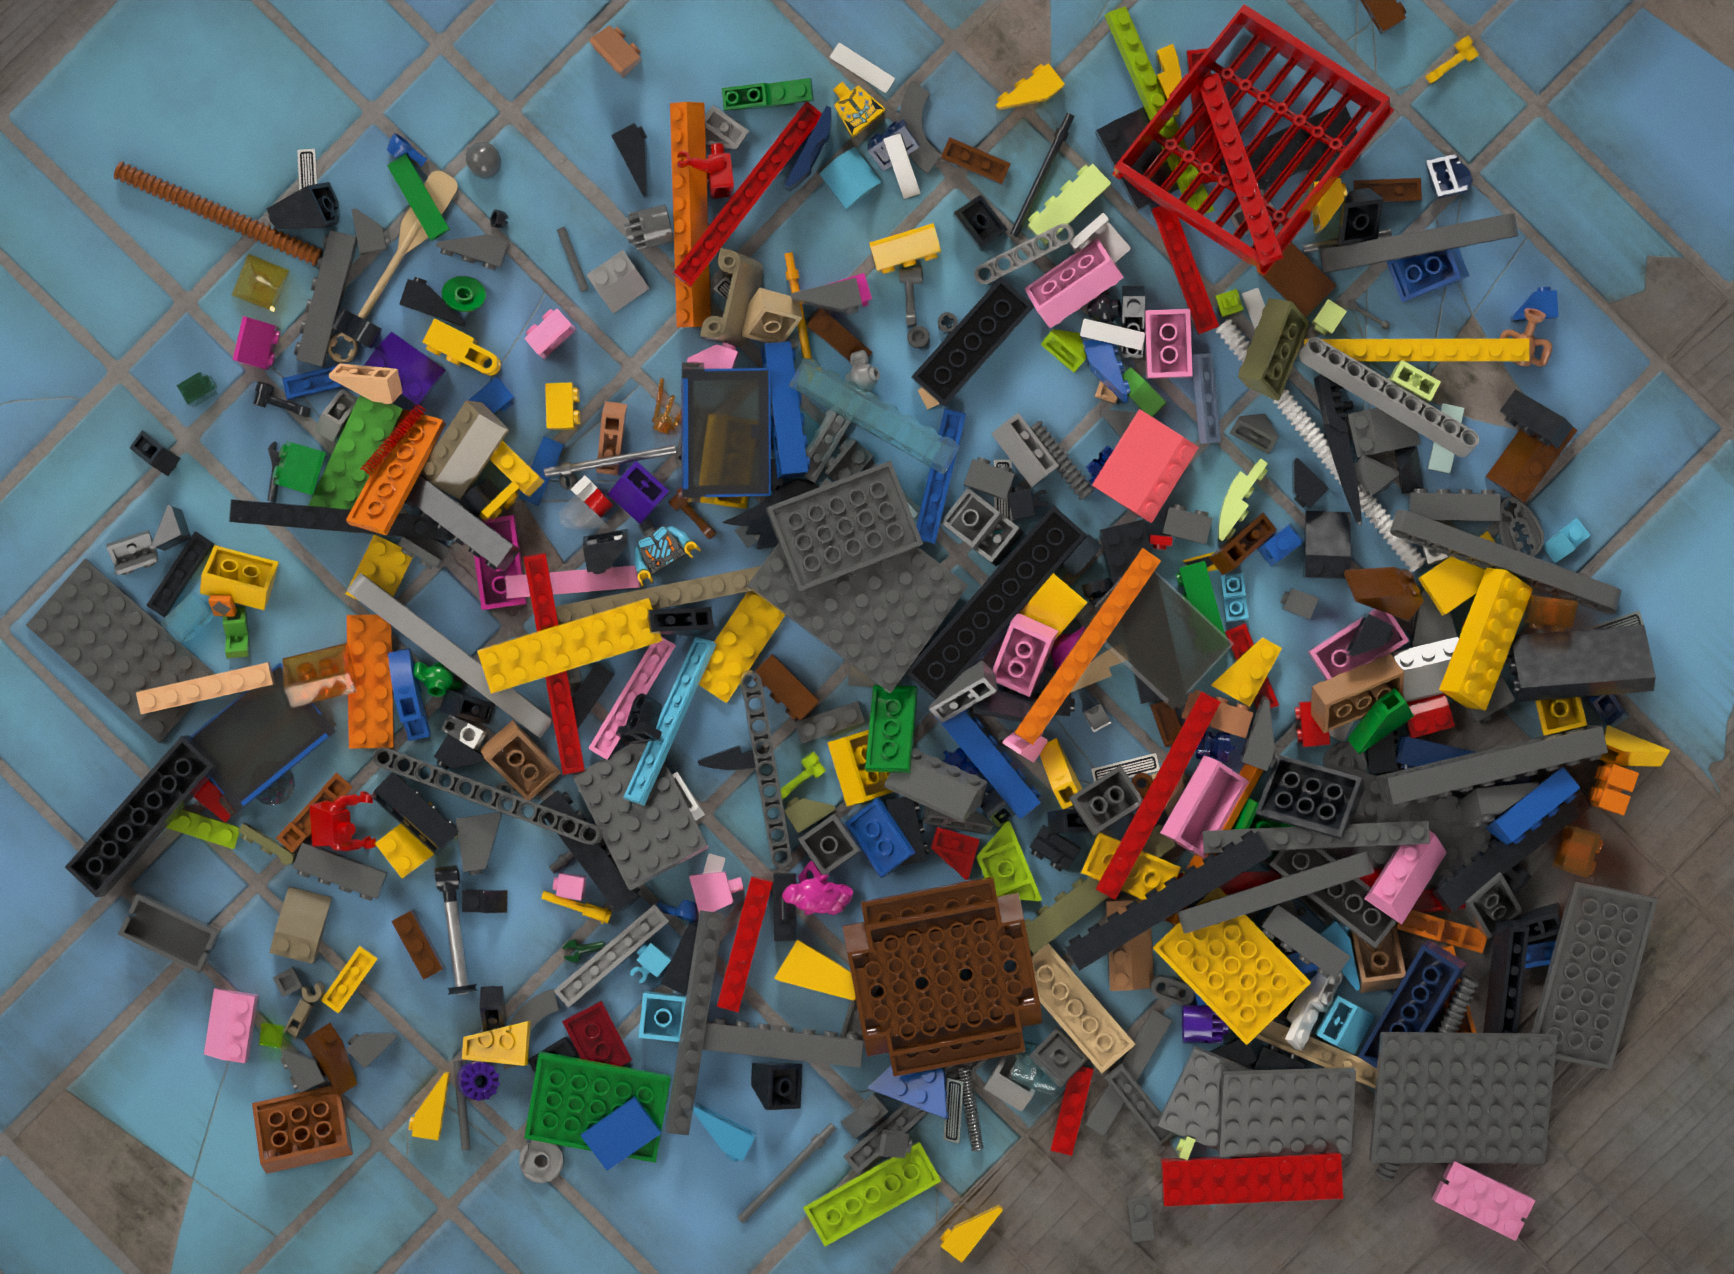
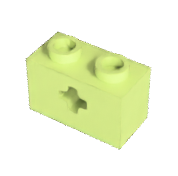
M1403 360L1395 366L1388 379L1426 403L1432 400L1441 381Z

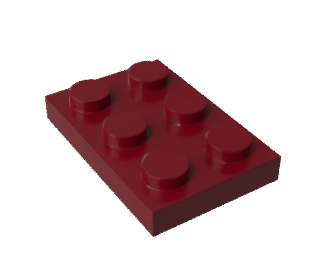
M602 1000L562 1021L581 1059L622 1066L633 1060Z

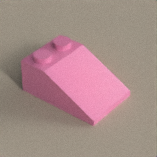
M550 309L543 315L542 319L544 321L538 326L534 324L526 331L527 336L524 339L543 359L547 358L577 330L558 309L554 311Z

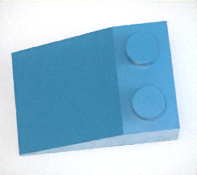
M696 1103L693 1112L721 1150L726 1153L725 1157L734 1162H738V1160L743 1161L756 1136V1132Z

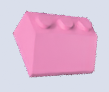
M214 988L204 1055L239 1063H246L249 1060L259 995Z

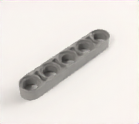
M1065 223L1059 224L992 258L976 268L974 272L975 279L981 284H988L1067 244L1074 236L1073 228ZM1059 228L1068 230L1069 237L1067 240L1058 238L1057 231ZM1040 238H1046L1049 241V248L1047 250H1041L1038 247V240ZM1020 248L1028 249L1030 257L1027 260H1022L1018 256ZM1001 258H1007L1010 261L1008 270H1003L999 267V260ZM985 267L990 270L991 277L988 280L980 277L979 272L981 268Z

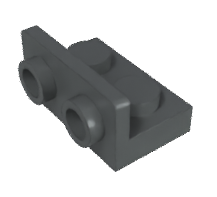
M854 438L851 441L846 439L839 448L841 453L838 457L834 458L832 456L824 466L827 468L825 474L834 481L857 474L863 470L874 455Z

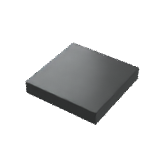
M1058 1028L1028 1056L1060 1088L1089 1059Z

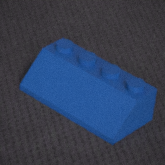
M1562 767L1485 828L1506 845L1514 842L1516 845L1526 837L1525 831L1529 828L1534 831L1543 824L1541 819L1544 816L1548 815L1551 817L1560 810L1559 804L1563 801L1568 804L1577 797L1575 792L1580 787L1566 769Z

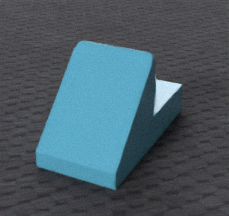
M1575 518L1546 541L1542 548L1552 561L1556 563L1574 551L1579 544L1591 535L1581 522Z

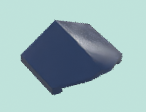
M1456 154L1426 161L1431 189L1438 199L1468 192L1473 179L1470 170L1459 160Z

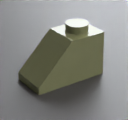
M795 797L786 803L788 808L784 812L799 833L836 810V808L832 804L806 798L798 800Z

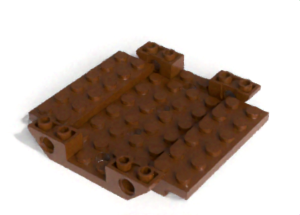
M992 876L861 901L864 922L844 925L842 928L867 1057L889 1053L893 1076L895 1077L1026 1052L1022 1027L1040 1024L1043 1021L1025 920L1018 892L997 896ZM1008 960H1013L1016 962V968L1010 972L1006 971L1003 967L1004 963ZM967 968L972 971L970 979L963 980L960 978L959 973L962 969ZM925 977L928 980L927 986L925 988H918L915 985L917 978ZM876 985L884 989L883 994L879 997L871 994V989Z

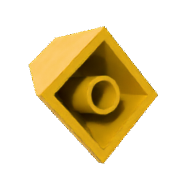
M1053 573L1022 608L1019 614L1058 630L1057 638L1087 604V601Z

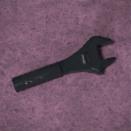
M276 441L268 448L272 463V473L267 501L276 502L279 486L274 484L275 479L272 478L275 467L279 466L281 457H279L280 451L275 450Z

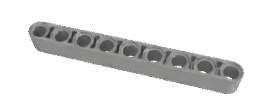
M1316 337L1310 338L1299 352L1301 362L1455 455L1467 457L1479 444V436L1475 431L1325 341Z

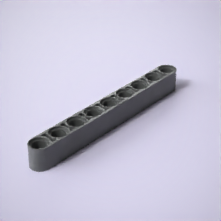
M1515 213L1324 249L1320 250L1323 273H1329L1497 241L1519 235Z
M748 670L742 674L740 682L768 846L773 864L779 868H784L790 864L792 855L764 691L759 674L756 671ZM749 676L757 678V683L752 687L745 685V680ZM752 698L761 700L760 706L756 709L749 707V701ZM756 720L764 721L765 725L762 730L756 731L752 728ZM766 742L768 749L765 752H758L756 750L758 743ZM763 764H770L772 770L768 774H762L760 772L761 766ZM769 785L776 788L772 796L764 794V789ZM770 808H778L779 815L775 818L769 817L768 810ZM774 830H782L783 836L780 839H773L771 834ZM784 851L787 853V857L783 861H777L775 859L776 853Z
M1364 851L1181 910L1177 914L1185 934L1366 876L1375 871L1368 851Z

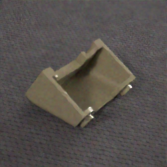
M720 248L718 265L722 271L728 273V277L732 278L723 318L718 316L708 317L702 325L700 336L703 340L721 344L724 342L735 347H741L748 340V338L742 336L748 304L761 286L764 269L762 264L753 258L732 250Z

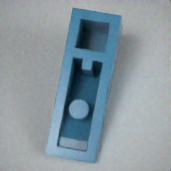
M1334 920L1318 932V934L1350 956L1341 972L1357 991L1360 989L1351 940L1347 936L1350 931L1344 925L1338 924Z

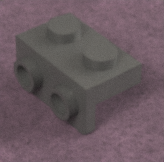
M149 530L107 544L106 548L115 566L114 571L116 575H127L137 568L151 567L158 561V550L151 546L153 538Z
M402 537L398 543L403 547L401 549L403 553L410 557H413L415 554L421 558L420 563L429 569H432L433 566L439 568L450 551L449 548L435 539Z

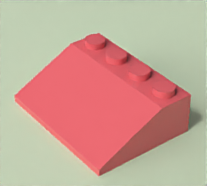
M1139 409L1092 486L1138 517L1152 523L1199 447Z

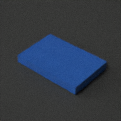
M880 798L874 799L845 822L880 878L886 877L916 853Z
M633 1097L581 1133V1137L608 1171L660 1135L662 1131L638 1099Z

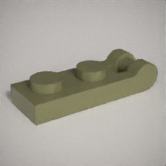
M242 823L238 832L242 833L241 838L251 844L254 841L260 844V849L269 855H272V853L278 855L281 863L284 865L295 862L296 855L294 852L291 853L285 846L249 824Z

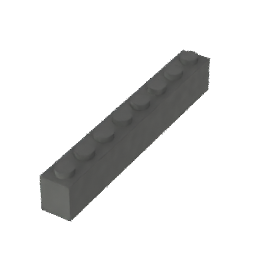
M714 1018L713 1022L707 1021L702 1050L861 1068L864 1039H860L858 1034L847 1033L846 1037H840L838 1032L824 1031V1034H815L816 1030L802 1028V1032L793 1031V1027L780 1026V1029H772L770 1024L758 1023V1027L749 1026V1022L736 1021V1024H728L726 1019Z

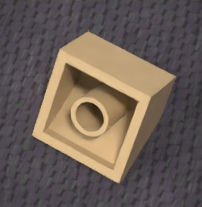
M759 288L748 304L742 336L765 343L785 342L803 318L800 304L793 302L791 296Z

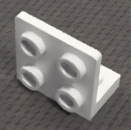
M1104 213L1068 244L1076 253L1098 238L1115 263L1131 249L1108 222L1109 219Z

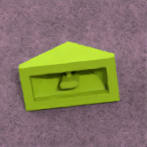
M1052 329L1040 344L1073 373L1076 372L1087 358L1080 333Z

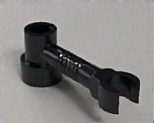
M257 382L255 388L257 392L253 404L266 408L267 404L295 414L309 417L311 408L274 397L272 395L274 386Z

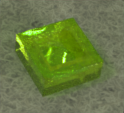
M262 1022L259 1045L281 1048L285 1025Z

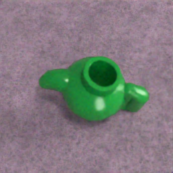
M417 662L414 665L413 675L423 682L424 686L428 689V693L432 696L441 697L445 694L446 689L451 691L460 690L463 684L461 681L454 680L453 673L440 662L434 663L430 667L421 662Z

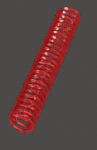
M415 405L413 410H410L411 412L397 425L395 431L390 433L388 439L383 441V444L378 447L379 449H376V452L372 454V457H369V460L365 462V465H362L360 470L363 469L368 475H372L371 472L374 473L375 467L381 465L380 462H383L385 457H388L387 454H390L394 446L399 444L401 438L403 439V436H406L405 433L411 431L410 428L415 426L417 420H420L419 417L422 418L426 410L420 405Z

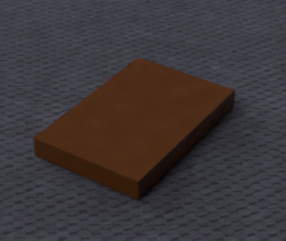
M1291 242L1282 253L1284 258L1277 260L1265 276L1258 271L1257 273L1286 301H1292L1306 318L1336 285Z

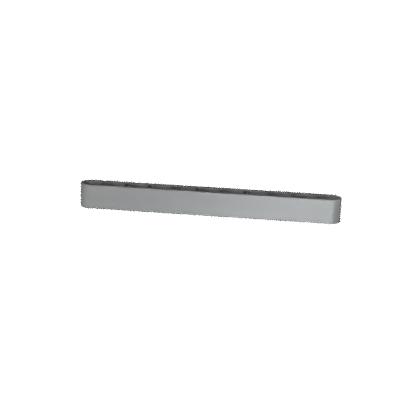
M359 573L347 589L356 599L539 738L543 736L553 723V719L512 687L491 694L481 663L364 574Z

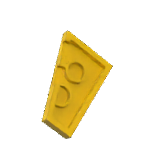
M1262 637L1216 679L1211 686L1250 707L1282 648Z
M531 1021L463 1037L462 1059L521 1066L528 1065Z

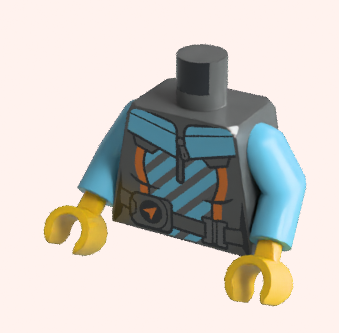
M650 519L644 521L638 526L645 537L637 541L638 545L634 549V565L641 586H644V579L649 578L650 582L653 583L651 575L686 554L693 558L691 551L697 549L700 552L701 549L685 532L673 526L665 527L663 525L655 529Z

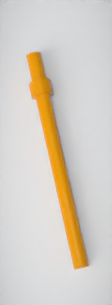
M793 252L785 253L786 280L789 281L791 293L800 291L798 283L800 276L798 269L795 267ZM799 303L803 318L797 324L807 383L808 385H814L817 383L803 305Z

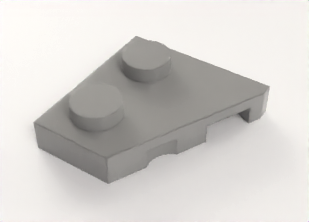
M712 105L705 115V138L707 145L722 143L725 148L738 149L750 132V130L715 105Z

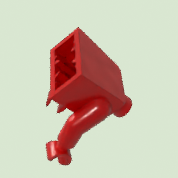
M712 144L711 155H708V158L705 160L697 157L690 158L686 151L678 153L677 158H687L685 161H678V167L684 168L690 165L694 169L707 172V184H709L711 199L732 197L734 181L730 153H725L724 144Z
M361 791L359 796L356 794L340 796L333 802L323 801L309 805L312 846H331L336 851L359 850L361 847H364V849L376 847L375 837L366 836L362 840L352 839L356 827L350 821L349 810L345 809L347 806L357 805L361 802L373 804L372 795L366 791Z

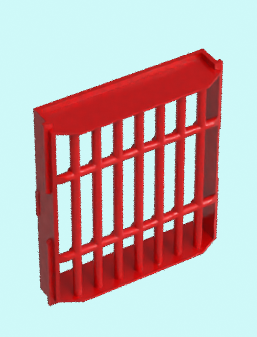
M1243 4L1192 70L1174 88L1165 104L1117 162L1112 175L1119 180L1124 177L1138 191L1248 264L1257 267V271L1265 276L1275 262L1262 266L1254 243L1250 247L1240 240L1249 229L1246 219L1233 235L1222 228L1240 206V202L1229 171L1222 175L1214 169L1223 158L1221 148H1218L1208 162L1204 163L1196 158L1215 133L1212 123L1189 151L1178 146L1207 109L1204 100L1200 102L1172 139H1168L1159 133L1197 86V80L1203 78L1211 69L1215 73L1218 72L1221 76L1223 88L1228 81L1237 86L1239 89L1228 101L1232 111L1246 93L1257 99L1237 124L1240 135L1264 105L1275 111L1245 149L1248 158L1252 156L1282 116L1293 123L1254 172L1257 183L1300 128L1311 134L1263 196L1267 212L1273 218L1271 223L1274 231L1280 224L1284 226L1276 236L1282 253L1310 219L1311 211L1340 174L1350 168L1394 112V109L1390 107V97ZM1244 27L1253 37L1228 68H1224L1216 63V60ZM1259 42L1263 43L1270 50L1247 79L1243 80L1236 76V71ZM1277 54L1288 59L1287 63L1264 91H1260L1252 86ZM1296 65L1305 70L1304 76L1282 103H1278L1270 98ZM1313 77L1325 83L1301 114L1297 115L1289 110L1290 106ZM1333 88L1342 94V97L1320 125L1315 127L1307 122V119ZM1350 100L1359 105L1360 109L1337 138H1332L1325 133ZM1368 112H1372L1373 114L1363 125V127L1359 130V132L1355 135V137L1348 144V146H1344L1343 143L1355 130V128L1366 116V114ZM1154 140L1165 148L1145 173L1141 175L1131 167ZM1318 140L1328 145L1327 151L1282 208L1276 210L1269 206V202ZM1336 152H1339L1341 155L1290 219L1286 217ZM1174 153L1182 158V161L1162 186L1159 187L1150 180L1170 154ZM1191 164L1200 172L1180 198L1177 199L1168 191ZM1209 176L1218 184L1196 211L1186 205V203ZM1227 188L1235 193L1236 196L1214 223L1204 215Z

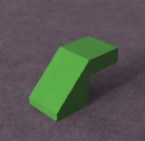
M1131 367L1122 375L1123 381H1128L1131 391L1127 396L1143 412L1154 417L1167 404Z
M246 606L236 607L237 613L235 617L223 616V627L226 635L225 654L227 659L249 657V631Z

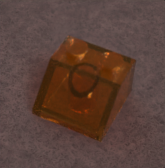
M1530 596L1526 606L1524 623H1530L1529 628L1543 629V625L1552 626V631H1565V628H1572L1578 601Z

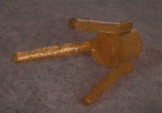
M660 378L655 412L651 422L654 423L653 429L669 435L670 430H675L677 423L681 419V410L672 422L673 417L669 416V413L673 406L675 395H671L665 412L660 413L659 416L664 378Z

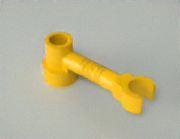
M1469 35L1454 44L1458 50L1454 57L1425 76L1429 83L1436 81L1464 59L1470 62L1479 55Z

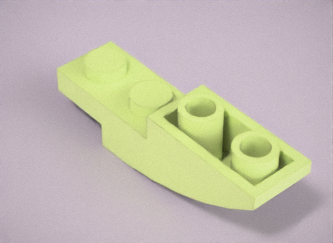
M1261 458L1247 476L1241 471L1238 472L1226 493L1218 521L1217 539L1221 542L1224 539L1229 540L1236 531L1233 526L1238 520L1242 522L1249 513L1246 510L1249 505L1242 499L1243 497L1249 498L1255 489L1252 485L1256 479L1261 481L1268 471L1265 468L1268 463Z

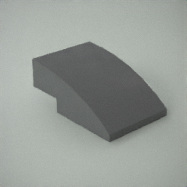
M969 488L966 489L940 522L995 567L999 565L1024 533L1018 526ZM997 530H1001V531H1002V532L999 533V534H995V535L993 534V533H994L995 531H997Z

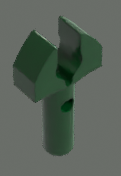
M576 939L569 940L562 949L573 947L578 949V951L574 955L564 956V958L570 962H578L582 954L600 951L605 947V943L600 941L580 945Z

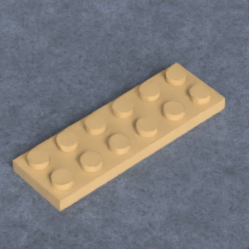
M1049 943L1031 956L1039 1001L1101 1073L1136 1045Z

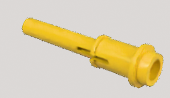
M543 891L541 897L543 900L582 912V916L599 920L601 924H608L611 918L612 911L608 910V907L604 909L588 902L585 905L565 897L556 896V894Z

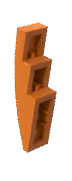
M1411 910L1402 924L1398 922L1397 925L1399 930L1482 954L1487 937L1477 928Z

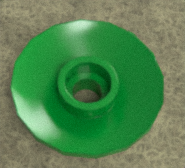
M457 276L449 279L441 291L445 304L459 312L477 310L484 304L486 299L483 285L476 279L467 276Z

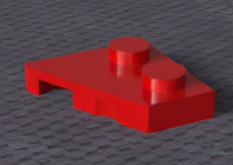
M937 827L931 849L965 880H968L980 839Z

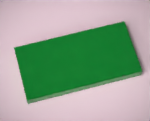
M873 685L865 765L866 772H911L918 695L917 686H896L891 693H888L879 685Z

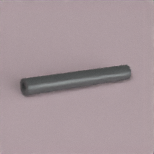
M565 227L559 228L557 232L580 291L584 292L589 287Z

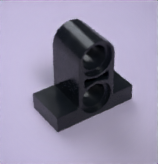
M343 308L332 326L333 329L371 349L382 330L380 327Z
M487 479L480 486H475L462 497L463 500L459 504L479 517L481 511L501 492L490 479Z
M644 693L637 695L632 703L626 725L618 726L615 735L632 744L660 740L662 732L656 729L661 714L662 704Z

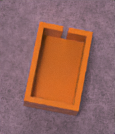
M1603 762L1602 766L1599 765L1596 769L1594 778L1597 780L1595 786L1590 787L1587 799H1589L1590 804L1594 807L1624 816L1631 796L1621 793L1622 789L1633 792L1639 773L1615 764Z

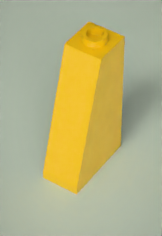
M801 940L795 942L774 977L778 981L856 1001L851 971Z

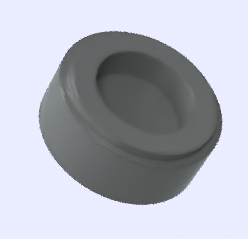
M923 326L912 327L907 334L908 343L914 348L925 347L929 342L928 330Z

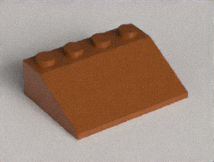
M332 1085L252 1103L260 1165L266 1174L353 1155L351 1135L342 1094L339 1096Z

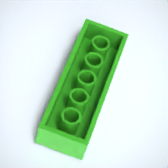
M359 395L308 506L352 509L370 476L363 469L360 470L362 465H365L369 457H372L376 449H379L378 447L383 444V441L388 439L390 433L395 430L405 410L392 403L373 402Z

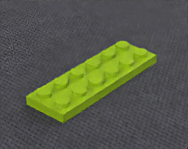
M919 1141L912 1145L911 1153L906 1152L905 1158L891 1157L803 1206V1209L823 1245L827 1246L941 1182V1178Z

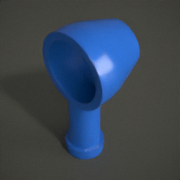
M394 133L390 138L387 151L395 158H399L406 153L420 167L428 159L416 151L399 134Z
M684 899L678 907L663 904L660 901L657 902V906L663 913L673 915L682 920L696 922L697 903Z

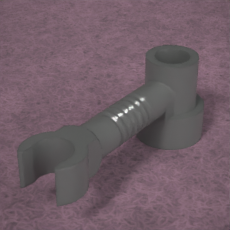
M913 266L912 269L899 270L900 283H905L906 324L908 326L917 325L914 284H923L922 266Z

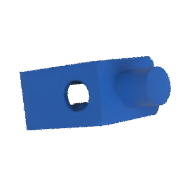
M1289 523L1258 547L1257 550L1269 566H1272L1301 545L1304 540L1292 524Z

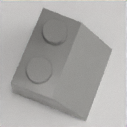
M624 250L586 275L613 314L650 289Z
M1023 1052L1005 1055L1000 1058L983 1089L1022 1112L1033 1097L1045 1072Z

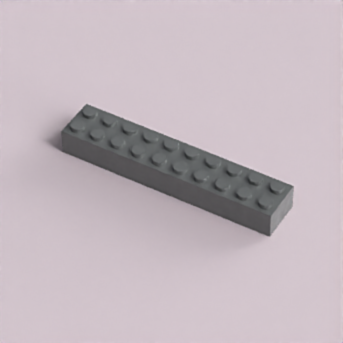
M1587 725L1376 777L1382 803L1399 808L1409 805L1408 801H1428L1432 795L1439 797L1452 795V790L1465 792L1473 790V785L1485 787L1495 784L1494 780L1510 781L1516 779V775L1538 774V769L1551 771L1558 769L1559 764L1571 766L1579 764L1580 759H1588V761L1602 758L1601 754L1608 753L1603 727Z

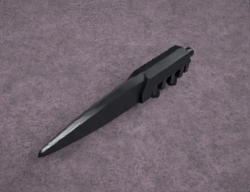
M1319 373V376L1314 378V385L1323 426L1346 499L1356 523L1362 525L1355 466L1347 432V422L1344 421L1347 414L1343 412L1344 410L1353 409L1354 405L1352 401L1341 402L1342 391H1339V389L1344 388Z

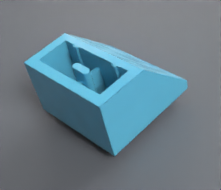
M1335 994L1333 1002L1329 1006L1327 1013L1323 1016L1315 1034L1355 1054L1375 1015Z

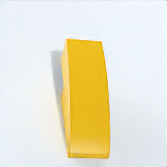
M1173 44L1161 48L1155 53L1163 71L1157 74L1156 77L1166 100H1168L1171 92L1182 80L1179 60ZM1180 107L1174 113V118L1179 115Z

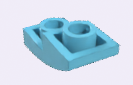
M1243 573L1222 575L1221 587L1226 623L1248 620Z

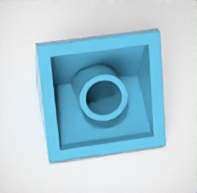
M855 147L838 156L819 173L846 209L881 183V180Z

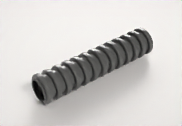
M1042 420L1036 422L1030 428L1059 465L1056 472L1062 474L1061 478L1066 479L1065 483L1070 484L1069 488L1074 489V494H1078L1079 500H1083L1094 491L1095 487H1091L1089 485L1091 482L1085 480L1086 476H1082L1081 470L1078 471V466L1072 463L1073 460L1068 458L1069 454L1063 452L1065 449L1059 447L1060 443L1055 442L1056 438L1051 437L1052 433L1046 430L1047 427L1042 425Z

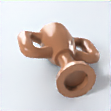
M1527 308L1524 310L1525 318L1528 320L1525 332L1519 334L1511 329L1504 330L1500 334L1499 339H1509V336L1514 339L1529 338V362L1513 363L1520 366H1530L1531 364L1539 367L1545 366L1551 356L1552 344L1546 339L1535 338L1533 334L1536 324L1542 322L1546 314L1537 309ZM1543 345L1544 348L1539 360L1534 356L1536 346Z

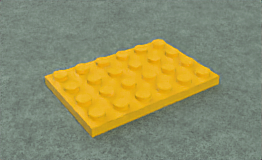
M1218 887L1209 892L1197 905L1227 895ZM1246 915L1185 934L1179 921L1152 947L1246 1045L1311 984L1306 976Z

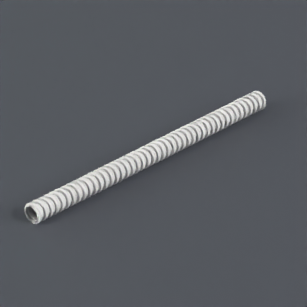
M1231 319L1227 320L1215 332L1217 334L1220 333L1221 339H1225L1224 343L1229 344V349H1233V354L1238 356L1237 359L1244 362L1250 342L1245 341L1246 337L1244 335L1241 336V331H1237V326L1232 325ZM1284 389L1280 400H1274L1273 403L1277 404V408L1282 410V415L1285 414L1287 416L1286 419L1291 421V426L1294 425L1296 427L1295 431L1300 432V437H1304V442L1307 441L1309 443L1308 447L1313 448V453L1316 452L1318 454L1317 458L1322 459L1321 463L1326 464L1325 468L1331 470L1330 474L1335 475L1334 479L1340 481L1328 439L1324 438L1325 434L1319 432L1320 428L1315 427L1316 423L1310 421L1312 418L1306 416L1307 412L1301 410L1303 407H1299L1297 405L1298 401L1293 400L1294 396L1288 394L1290 391ZM1357 480L1361 512L1366 513L1365 517L1370 518L1369 522L1374 523V528L1379 529L1378 533L1384 535L1382 538L1388 540L1387 544L1392 545L1391 549L1396 550V555L1401 556L1400 560L1405 561L1404 565L1410 567V572H1414L1425 563L1426 559L1421 557L1420 552L1417 553V548L1412 546V542L1393 536L1390 533L1393 520L1390 519V514L1387 515L1385 513L1386 510L1381 508V503L1378 504L1376 502L1377 498H1373V495Z

